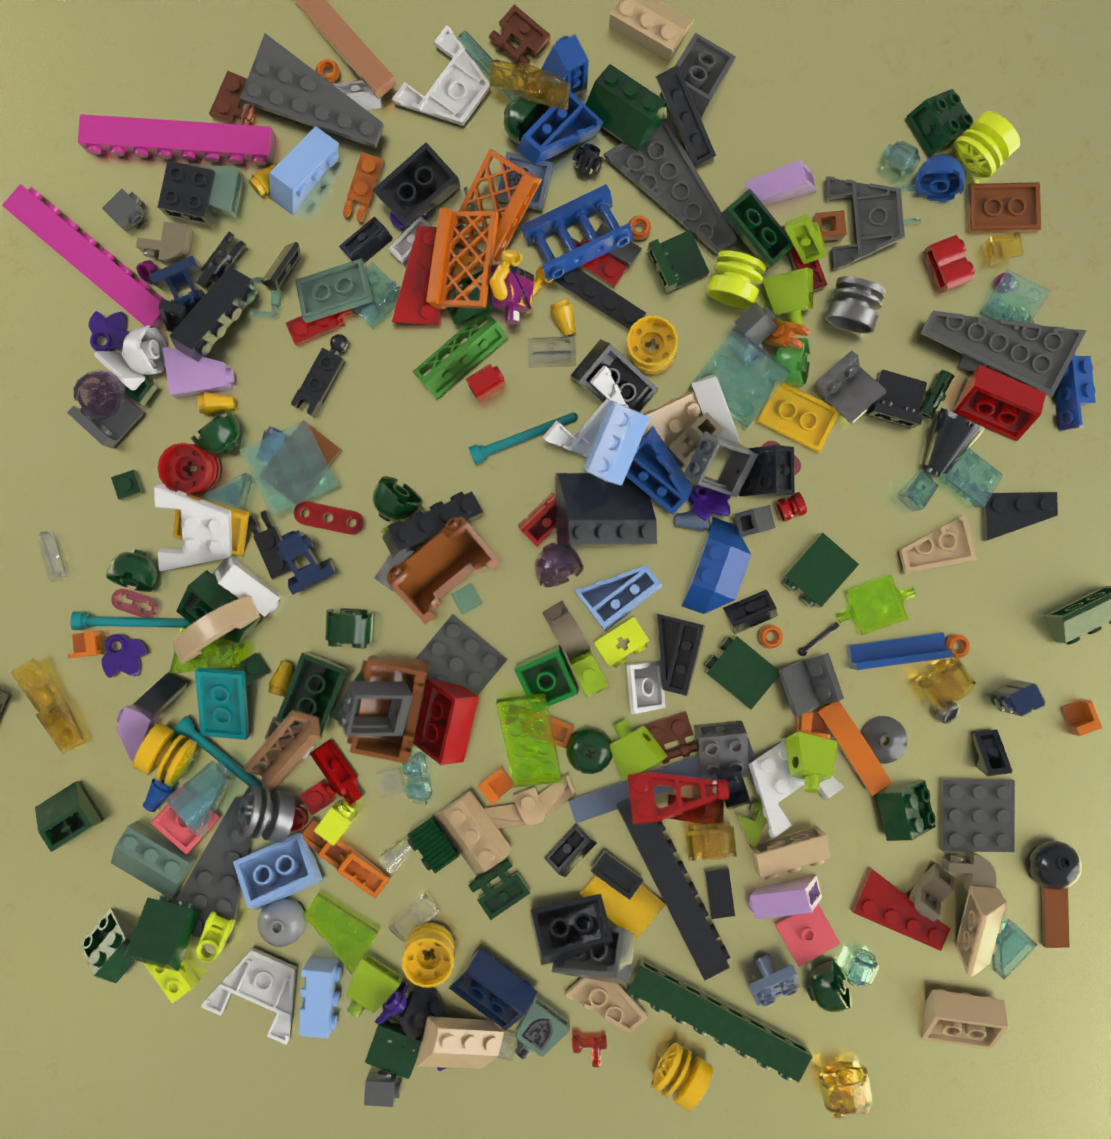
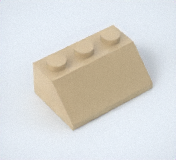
M618 0L610 13L609 27L670 62L694 20L661 0Z
M471 790L433 815L474 874L489 870L503 861L512 850Z
M818 826L760 842L757 847L749 845L756 872L760 878L764 877V879L776 878L778 873L784 871L788 873L801 870L802 866L809 864L810 866H818L823 864L824 860L830 859L828 836Z
M970 886L955 944L967 976L972 977L989 965L992 954L996 953L997 935L1001 933L1002 916L1007 911V901L1003 898L999 888Z
M944 989L932 990L925 1002L921 1039L993 1049L1008 1028L1005 1001L995 999L992 996L981 997L969 993L947 992Z
M427 1017L416 1065L418 1067L483 1069L499 1055L504 1031L492 1020Z

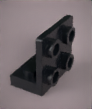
M168 161L157 207L167 216L212 225L214 216L208 210L215 172L211 169Z
M884 369L881 370L877 382L886 389V394L870 407L868 415L910 428L921 425L924 415L919 414L927 382Z
M771 445L748 448L757 453L758 456L739 492V496L795 495L794 447Z

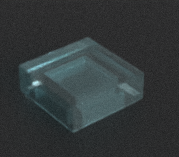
M472 583L450 594L462 615L483 604Z

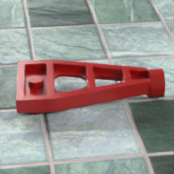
M654 772L627 775L633 825L660 822L718 799H729L727 779L714 781ZM659 785L673 788L676 793V801L666 807H658L655 804L654 788ZM697 786L700 789V798L684 802L682 800L681 787ZM715 786L717 788V794L713 793V787Z

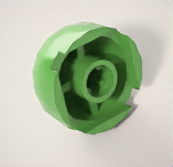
M797 338L803 343L802 348L799 350L791 347H778L776 354L771 356V368H775L777 377L783 383L793 386H804L803 384H806L810 362H807V354H810V343L808 338Z

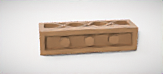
M292 710L245 764L244 771L262 776V788H268L272 792L320 738L319 718ZM294 720L303 722V724L291 726ZM291 734L290 738L279 740L280 737ZM279 749L278 752L267 754L269 750ZM267 762L265 767L256 766V764Z

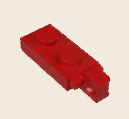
M572 238L577 248L588 243L584 239L579 242ZM607 253L580 266L612 288H615L627 270V266Z
M349 309L309 323H305L302 316L286 322V326L294 344L298 346L340 328L339 326L343 324L342 319L353 315V312Z
M329 739L309 753L335 792L340 797H343L349 805L363 797L356 787L358 785L355 780L357 776L332 740Z

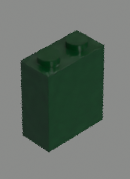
M819 533L781 577L785 579L784 585L793 592L797 590L803 595L801 599L809 607L821 608L859 564L824 533Z
M734 635L732 638L728 636L720 645L722 649L717 656L712 655L704 666L707 669L704 672L747 708L752 710L780 676L779 670L738 636Z
M158 896L157 899L147 897L125 955L135 961L179 971L200 914L192 909V904L179 901V904H173L171 899L163 896Z

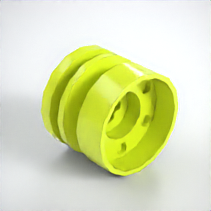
M985 111L973 122L970 129H967L953 143V151L962 166L969 172L980 178H989L1002 165V160H1006L1020 146V138L1008 120L998 113Z
M728 250L720 251L717 257L718 263H715L714 267L716 273L720 275L711 276L706 291L707 295L730 306L739 308L751 307L755 303L759 292L758 288L754 285L761 284L763 280L761 275H764L767 266L761 260L748 254Z

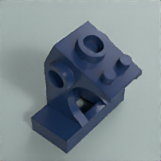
M193 255L149 275L152 283L159 289L168 286L174 297L170 301L185 306L187 313L205 295L202 289H198L192 276L201 271L202 268L200 262ZM190 286L191 292L181 297L179 291Z
M293 530L281 536L282 541L277 543L279 549L276 551L281 561H286L295 575L288 579V588L292 595L335 573V565L331 558L320 563L316 560L310 550L313 547V543L307 534L301 533L299 530ZM304 553L310 564L300 569L293 558Z

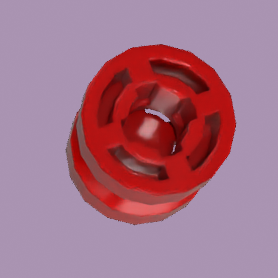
M796 492L790 498L776 500V506L783 522L792 520L793 516L807 514V507L800 492Z
M295 805V814L290 832L301 830L309 822L310 814L305 806Z

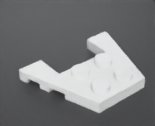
M446 25L434 41V44L452 58L450 63L425 96L404 82L392 98V101L396 105L464 126L491 89V84L467 54L451 28Z
M602 366L590 381L606 397L601 406L575 436L556 421L542 437L544 440L585 457L588 456L611 400L628 407L620 394L619 387L611 376L610 370L606 366Z
M157 483L154 487L155 507L181 510L183 549L160 547L158 551L159 571L230 558L232 554L231 510L202 499L200 501L188 497L187 493L179 490L175 492L165 488L166 485Z
M785 740L748 764L756 792L760 795L762 801V812L764 818H767L770 828L768 832L771 838L778 836L792 826L778 803L804 785L803 779L790 775ZM833 776L819 783V793L824 800L831 798L844 788Z
M252 948L202 1003L201 1007L221 1016L231 993L277 1013L267 1037L287 1045L291 1032L297 967L256 948Z

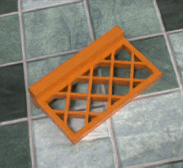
M489 149L459 211H468L469 205L477 202L479 211H484L482 200L492 197L494 211L499 214L492 265H498L542 179L527 172L494 150ZM494 157L500 161L502 171L491 175L489 165ZM516 171L522 177L518 185L511 187L508 173ZM503 175L506 189L496 192L492 178ZM488 180L491 193L480 196L478 187L481 182ZM507 192L509 203L507 207L500 209L497 195ZM458 219L457 229L461 224L466 223V226L470 224L469 220ZM483 219L481 222L483 230L488 228L486 219ZM472 229L468 233L469 237H465V239L467 241L470 240V242H472L480 234L474 235ZM462 239L458 242L461 246L467 247ZM477 246L474 248L478 255L483 253Z
M439 208L426 300L435 309H445V307L486 308L499 216L496 211H451L449 208ZM458 219H468L470 224L459 232L457 229ZM483 219H490V226L481 232L477 225ZM475 228L480 235L469 244L464 237ZM462 239L467 247L456 255L454 253V246ZM482 240H485L487 248L481 255H478L474 248ZM471 251L476 259L466 267L461 260ZM459 263L464 270L453 279L450 275L451 269ZM481 263L484 267L483 273L475 279L470 272ZM466 275H469L473 282L463 291L458 283ZM455 286L460 294L454 300H447L448 292ZM478 287L480 289L479 301H471L467 295Z

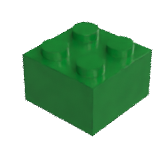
M560 645L521 661L514 668L534 713L578 695L579 686Z

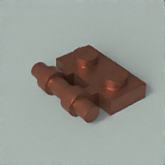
M515 4L499 21V26L504 30L503 33L500 35L493 30L489 35V39L495 43L494 46L500 51L504 50L511 56V60L515 64L519 63L524 68H527L531 62L525 56V53L530 51L536 56L551 38V34ZM511 37L520 43L517 49L508 42Z
M227 70L209 112L212 118L227 124H234L236 118L240 119L238 125L253 123L256 107L247 104L245 110L240 109L243 104L240 97L247 78Z
M686 711L641 725L647 728L668 756L661 761L663 764L669 763L671 759L680 756L685 758L690 756V753L699 751L696 742L686 744L685 741L686 737L694 735ZM678 741L679 747L666 751L664 744Z

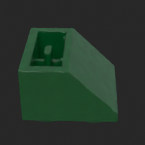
M925 780L890 787L876 794L887 841L914 840L936 827L935 814L932 812L930 803V791Z
M77 781L35 807L38 832L50 852L61 848L102 822Z
M112 908L100 919L99 923L84 938L80 946L93 976L117 983L135 962V960L126 956L125 953L136 927Z

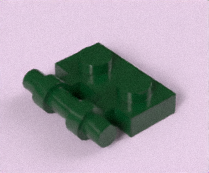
M509 858L501 863L499 862L485 874H479L475 877V881L468 885L473 893L480 888L484 894L477 901L490 920L522 900L531 892L518 872L510 877L506 871L513 867ZM499 876L502 882L491 889L488 883Z

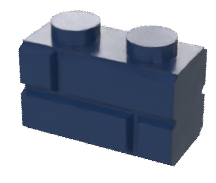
M1016 680L1008 684V687L1004 686L995 690L994 693L996 697L994 702L1000 712L1004 711L1008 714L1022 717L1032 712V710L1045 706V700L1038 686L1034 683Z

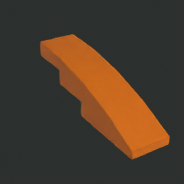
M840 701L828 703L818 709L817 713L834 741H837V746L844 753L869 794L873 796L892 784L879 760Z
M313 817L301 832L308 846L317 851L319 857L334 866L340 875L376 899L390 881V878L344 839L340 838L333 846L315 833L314 830L320 821Z

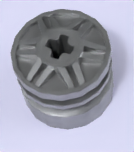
M850 276L839 277L835 284L837 289L832 294L837 300L829 303L825 320L833 326L855 333L868 334L874 332L879 317L878 313L874 310L882 307L883 303L881 300L885 298L886 290L882 286L866 279Z
M250 785L246 789L239 806L237 817V832L239 836H250L251 838L258 839L262 835L264 840L280 843L285 841L292 827L295 814V798L293 793L274 790L270 794L268 788L260 789L258 786Z

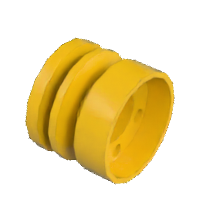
M646 316L637 320L631 326L627 335V356L629 361L640 372L646 375H657L666 371L673 364L678 343V335L674 326L668 320L659 316ZM651 344L655 345L653 353L649 352Z
M158 723L150 730L140 745L133 761V768L148 776L158 768L156 780L162 781L165 778L164 783L172 787L188 769L197 743L192 739L186 741V737L182 734L173 741L174 730Z
M424 923L415 927L408 935L402 957V969L406 977L413 984L421 987H435L442 984L450 976L455 956V940L451 932L442 925Z
M674 1043L660 1059L652 1077L651 1088L656 1092L661 1091V1094L666 1098L673 1093L672 1101L684 1110L691 1111L699 1103L708 1088L713 1074V1066L698 1056L691 1060V1052L687 1049L683 1050V1046Z

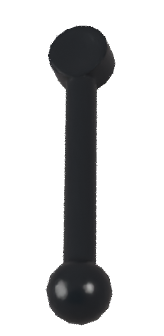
M837 622L833 623L806 647L799 648V655L806 656L809 649L829 633L836 630L840 625Z

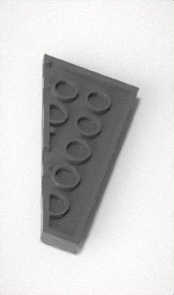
M266 33L264 34L240 97L242 103L312 127L317 126L321 130L376 148L384 129L383 122Z
M666 119L638 152L625 143H621L604 153V158L685 228L690 230L693 235L715 254L737 242V237L721 215L722 212Z
M932 311L921 334L1014 380L1040 390L1050 397L1054 395L1087 330H1074L1057 326L1051 327L1034 323Z
M236 796L174 902V904H179V901L190 903L193 905L192 909L200 914L192 936L201 938L205 923L212 911H215L216 915L227 920L234 919L236 922L242 889L233 862L250 854L253 839L250 836H239L237 832V817L242 797ZM234 927L226 943H230L232 941Z

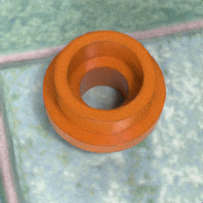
M321 60L316 66V72L330 83H334L340 75L339 67L333 60ZM326 70H332L330 75H324Z
M635 216L629 221L633 239L643 240L648 237L651 231V224L646 217ZM641 225L643 231L637 232L635 226Z
M766 625L759 632V641L766 648H776L783 640L782 631L775 625ZM769 632L774 634L772 641H768L766 638Z
M954 634L946 640V649L952 650L953 658H962L969 652L970 644L965 636ZM955 642L960 644V648L957 651L953 648Z

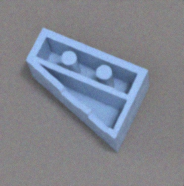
M315 126L270 172V199L293 215L329 167L337 162L339 158V143Z
M645 565L574 591L606 631L662 588V584L648 566Z
M311 956L302 968L301 977H305L304 988H301L303 1002L300 1008L299 1036L328 1039L331 1031L336 1029L337 1015H334V1006H338L340 992L336 991L337 982L341 981L342 967H338L339 959Z

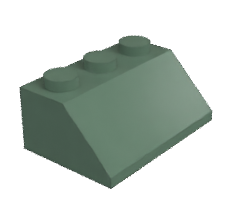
M136 821L127 826L116 844L111 864L168 898L173 899L198 857L191 853L185 854L173 842Z

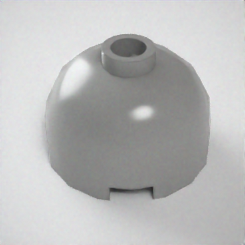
M286 897L267 904L262 908L257 921L258 931L262 939L268 944L276 947L288 946L296 942L304 933L307 925V913L297 903L296 899Z

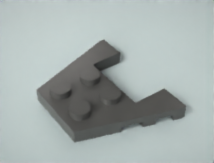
M831 176L826 177L828 200L853 197L857 244L832 247L834 270L841 269L905 238L900 188L871 183L870 185L863 184L854 180L835 179V177Z

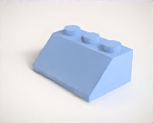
M611 400L583 468L605 481L622 485L651 417Z
M300 832L286 838L282 843L276 842L233 862L248 908L256 910L323 881L316 858Z

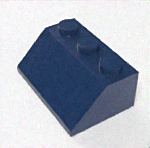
M481 949L468 960L449 987L451 991L505 1031L526 1014L538 992L532 988L530 983L520 979L510 968L503 966L490 953Z

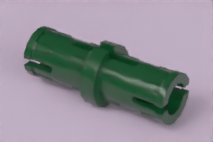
M940 370L933 387L928 389V397L919 411V414L924 415L923 417L933 419L939 404L945 400V393L955 377L952 373Z

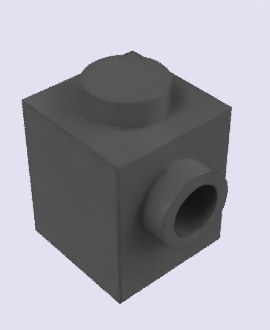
M123 189L102 207L125 231L132 225H137L146 213L140 206L143 202L133 192L128 194Z
M757 302L735 321V324L756 347L779 327L773 321V318L776 317L775 314L767 306L762 308Z
M770 505L734 514L740 537L776 528Z
M380 1070L377 1073L369 1072L365 1081L364 1105L393 1107L395 1099L400 1098L401 1083H397V1075L385 1070Z

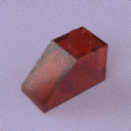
M669 794L668 805H671L676 801V794ZM682 795L684 802L700 798V795ZM718 799L668 819L704 825L721 823L724 820V799Z

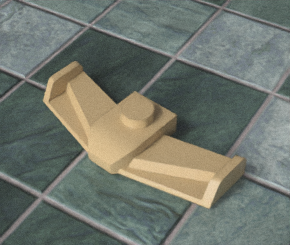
M567 772L539 794L536 787L533 786L514 794L513 799L515 803L483 807V809L498 829L522 825L534 826L543 822L545 817L577 793Z

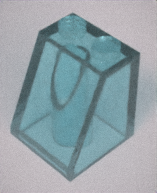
M213 760L165 800L198 838L205 836L231 782L228 778L231 773L221 761L218 764Z

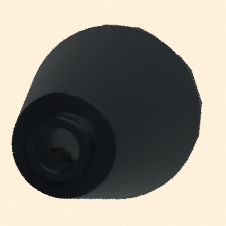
M941 407L924 462L928 466L926 471L938 477L941 473L946 475L983 434L985 428Z

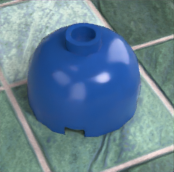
M932 156L918 170L915 184L916 191L920 196L921 192L929 195L927 200L945 202L953 200L956 194L959 192L961 194L964 190L965 171L961 162L952 156Z

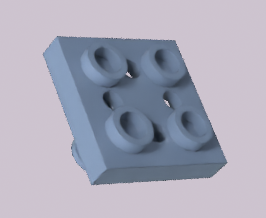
M506 152L505 158L542 179L528 206L530 209L542 211L553 162L543 161L533 165L523 155ZM516 171L508 173L510 186L518 185L522 175ZM503 175L500 178L497 191L506 189ZM507 192L497 195V200L509 203Z
M769 955L755 961L763 978L748 985L757 1006H768L776 1001L775 998L782 995L790 996L798 991L797 988L801 987L794 966L791 965L776 972Z

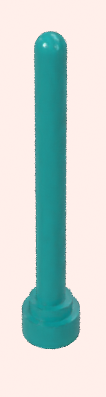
M572 412L489 445L478 446L475 444L468 448L474 464L477 465L484 462L483 459L487 458L489 454L546 433L556 421L562 426L577 421L578 415Z
M73 611L70 624L72 630H84L89 628V626L186 628L189 626V621L185 618L90 616L85 614L84 611Z
M187 716L183 717L173 730L176 734L188 736L196 741L201 748L246 785L262 788L260 782L245 772L243 768L205 737L201 736L194 729L193 721Z

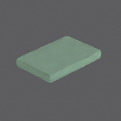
M362 258L295 280L302 318L305 323L373 302L365 263Z

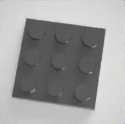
M454 614L450 616L415 658L430 661L427 679L432 678L465 686L476 695H479L508 660Z
M940 778V850L953 852H1014L1015 780Z

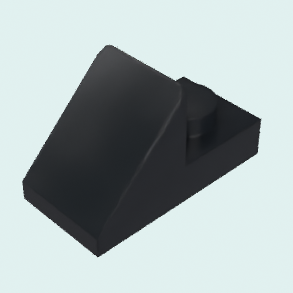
M998 729L974 732L972 738L979 755L977 768L986 776L1012 773L1013 770Z
M739 765L716 772L718 780L727 779L729 799L724 800L728 810L751 804Z

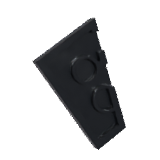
M1057 492L983 494L984 541L1058 516Z

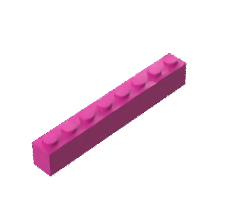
M80 114L78 144L87 153L99 155L101 152H110V154L115 156H124L125 153H129L142 158H146L148 155H157V157L162 159H171L172 156L188 161H194L195 158H204L209 162H219V159L235 164H241L243 161H252L256 165H266V162L274 163L276 135L269 126Z
M20 184L2 206L144 326L148 325L150 326L149 328L159 329L164 321L158 306L162 299H166L160 294L156 296L149 292L151 287L141 278L137 281L132 278L133 272L123 263L118 266L113 262L115 256L104 247L100 251L94 246L97 243L95 239L86 232L81 235L77 231L79 226L68 217L65 220L59 216L61 211L52 203L48 202L47 205L41 201L43 196L33 187L27 189Z

